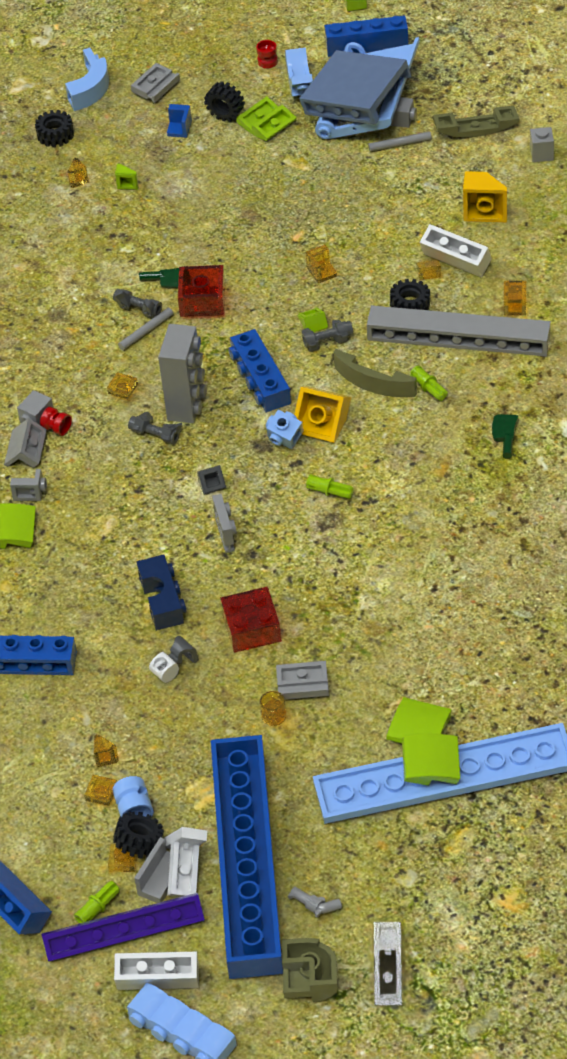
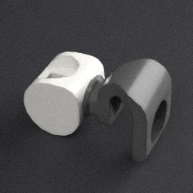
M182 636L175 638L169 655L161 652L153 658L149 665L150 671L164 683L172 681L178 674L179 667L177 664L183 662L182 654L193 663L198 661L196 649Z

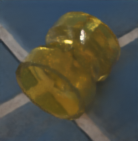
M277 691L264 693L260 698L262 721L269 726L282 724L286 719L284 696Z

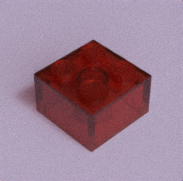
M224 265L179 267L178 305L180 317L221 316L225 314L226 283Z
M268 586L220 597L222 616L234 653L282 642L280 623Z

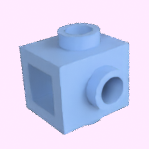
M277 410L274 416L271 415L265 426L269 440L278 446L282 444L291 450L304 431L302 422L288 411L284 413Z

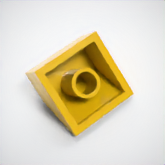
M465 171L463 184L464 221L507 223V187L487 172Z
M309 386L300 387L294 415L303 424L304 431L302 435L334 443L347 420L352 397Z

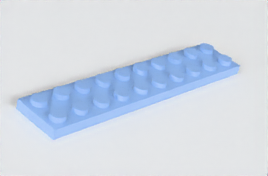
M559 723L458 745L460 780L457 784L432 780L429 786L405 782L403 757L313 776V784L324 824L567 772V733L564 725Z

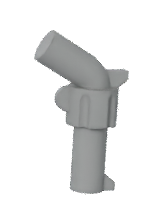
M294 887L288 894L289 899L295 898L305 904V908L313 912L317 918L320 914L342 909L339 899L325 902L324 897L310 896L297 887Z

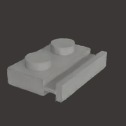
M155 63L131 85V92L145 99L150 98L155 103L180 80V74H174L171 69Z
M222 494L213 495L215 520L225 553L235 551L233 534H237L234 520H229V516H231L229 503H224Z
M326 661L276 665L279 700L329 696Z

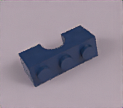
M164 554L136 561L144 594L159 593L148 597L150 614L155 630L184 624L183 613H187L184 599L178 598L181 592L178 581H173L172 577H175L172 563H167Z

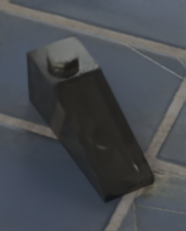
M374 922L375 1006L402 1005L401 922Z

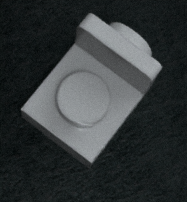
M36 469L35 478H11L10 487L13 501H41L42 493L47 490V479L43 478L41 469Z

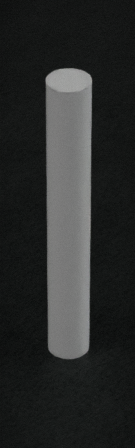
M428 131L368 143V148L371 152L431 140V132Z
M169 307L119 342V348L124 351L171 317L173 311Z

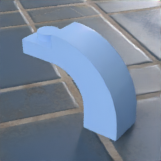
M306 47L285 50L287 74L292 97L301 96L313 81L312 74L309 73Z
M91 48L83 50L84 62L88 73L80 79L65 83L67 99L74 111L96 103L103 97L109 87L105 57L99 59L97 54L94 55Z

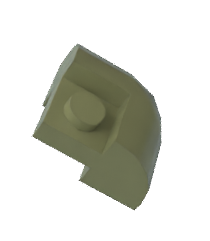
M282 939L284 998L312 997L313 1002L331 998L337 992L338 987L335 951L321 943L320 939Z

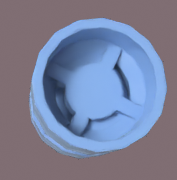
M129 776L119 780L113 786L116 804H118V811L121 817L125 813L129 815L130 812H135V815H138V812H143V816L146 817L149 814L152 817L154 813L153 807L148 797L145 782L141 777Z

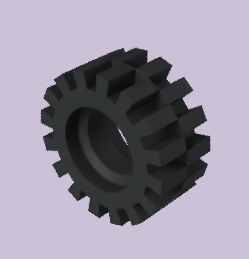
M223 81L215 83L204 97V104L208 105L206 109L211 110L210 114L212 116L214 114L217 115L216 119L222 118L224 122L226 120L228 122L234 120L245 105L244 97L240 96L241 92L239 90L236 91L234 85L230 87L228 82L226 84Z
M50 110L49 114L44 112L43 116L39 115L38 119H36L37 139L42 145L45 143L47 147L52 144V147H56V144H59L60 147L63 146V142L67 144L69 140L73 139L72 118L69 114L67 115V112L63 111L61 113L60 110H57L54 113L53 110Z
M405 279L404 283L400 280L398 285L395 283L393 288L390 289V306L429 310L430 289H428L427 284L423 285L422 281L416 283V279H412V282H409V279ZM406 297H415V298H417V299L407 300V299H404V298H406Z
M130 812L129 815L125 813L118 819L113 842L116 843L117 849L122 848L121 852L124 854L130 852L129 856L134 857V854H137L138 858H143V855L148 857L159 838H162L164 829H162L161 823L158 824L159 820L156 818L152 820L149 814L145 817L143 812H138V815H135V812Z

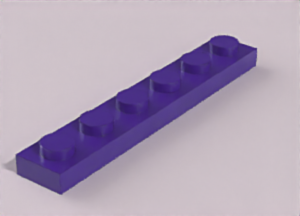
M194 893L42 933L41 935L49 962L204 921L205 919L199 895Z

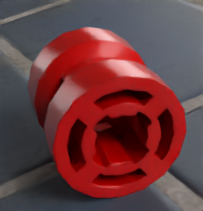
M272 40L258 42L256 46L258 65L266 69L275 67L278 63L276 43Z
M50 406L44 410L40 418V426L47 430L52 429L55 434L60 436L65 435L72 424L71 415L65 412L59 413L56 408Z

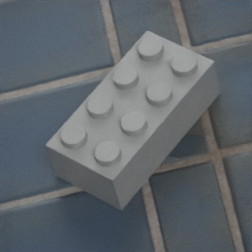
M169 324L158 356L167 421L194 423L196 416L201 413V399L206 397L207 385L203 384L205 369L201 368L203 353L199 352L201 337L197 336L196 326Z

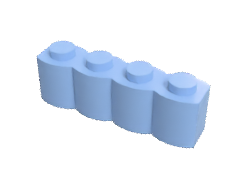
M146 983L127 1006L129 1020L133 1025L138 1028L144 1027L151 1030L152 1035L159 1041L163 1042L165 1040L173 1043V1047L183 1055L189 1054L194 1056L195 1059H226L237 1046L236 1037L231 1031L220 1024L212 1022L200 1012L190 1009L180 1000L168 996L164 991L150 983Z

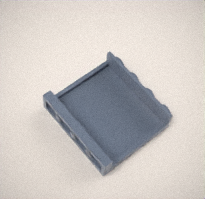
M336 50L299 99L305 115L376 125L379 121L376 108L399 77L410 78L411 72L406 59Z

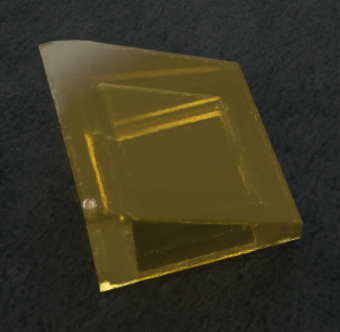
M438 260L416 262L419 280L441 277V265Z

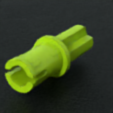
M415 366L410 371V376L417 378V383L420 384L423 391H428L439 401H443L448 395V392L437 383L436 377L428 374L421 366Z
M310 474L306 482L307 489L325 493L326 496L332 494L351 499L354 492L352 486L335 482L334 478L326 479Z
M108 882L97 894L88 897L89 900L73 915L74 919L79 924L91 921L100 912L106 910L105 906L119 893L120 888L115 882Z

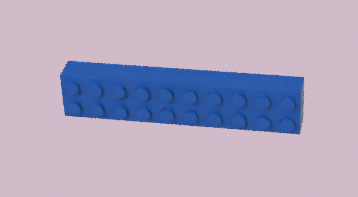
M262 735L211 740L229 979L283 974Z

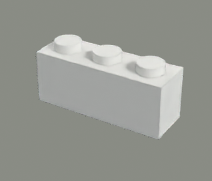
M429 224L420 241L423 254L479 277L483 276L492 260L488 247Z
M197 952L116 953L114 981L117 990L142 989L146 983H150L159 989L199 988Z

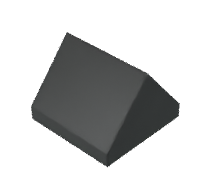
M220 465L197 471L198 483L203 494L226 488Z

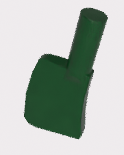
M188 266L160 271L139 272L140 281L160 280L162 288H185L191 286Z
M497 414L493 418V439L497 442H503L502 456L505 459L512 457L513 441L519 422L518 415Z

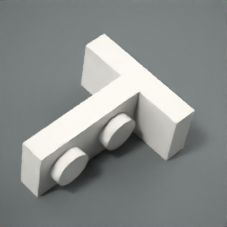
M181 827L165 837L166 848L170 849L167 896L182 897L196 893L199 845L207 841V830Z

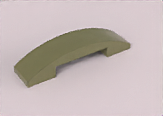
M514 105L496 107L491 115L455 119L453 113L432 116L437 132L454 137L489 135L505 130L519 122V116Z
M338 349L334 350L335 369L352 384L369 392L384 396L415 397L417 395V378L398 371L391 377L356 364V356Z

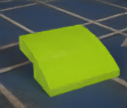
M266 96L239 115L236 122L254 136L267 141L296 121L297 117L283 104L278 107Z
M14 503L0 504L1 549H5L7 543L31 548L36 506Z
M403 697L389 727L386 740L402 743V738L406 735L443 734V730L451 718L452 709Z
M413 734L403 736L402 749L405 782L428 786L432 780L452 784L459 782L458 736L446 734Z

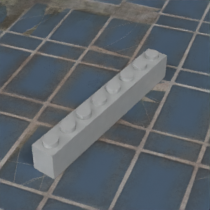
M371 305L367 321V340L547 357L551 321Z

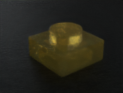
M117 372L107 386L108 394L128 400L138 385V379Z
M92 775L84 794L85 801L110 806L114 797L112 789L117 780Z
M111 844L108 860L109 872H135L137 854L131 857L129 856L130 852L124 854L121 852L122 848L117 849L116 844Z

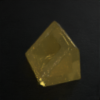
M78 158L73 159L68 169L71 188L89 183L87 168Z
M96 734L94 736V756L97 767L116 764L119 761L116 745Z

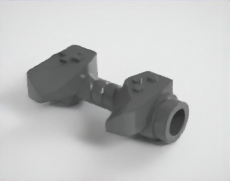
M116 289L114 292L113 300L122 309L129 311L132 305L143 308L142 313L151 319L161 313L162 302L148 300L146 298L144 300L135 297L131 291L125 289Z
M333 320L331 329L314 333L309 328L302 330L303 343L311 352L320 349L319 341L329 339L330 337H333L337 343L348 341V336L353 334V327L350 321L341 322L340 320Z
M144 412L136 417L132 416L128 422V428L133 432L139 434L147 432L159 436L164 442L173 445L177 443L182 430V422L178 424H163V427L152 425L153 417L149 412Z

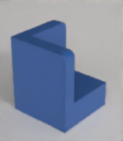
M170 104L168 108L170 123L167 129V136L187 138L192 123L190 105Z

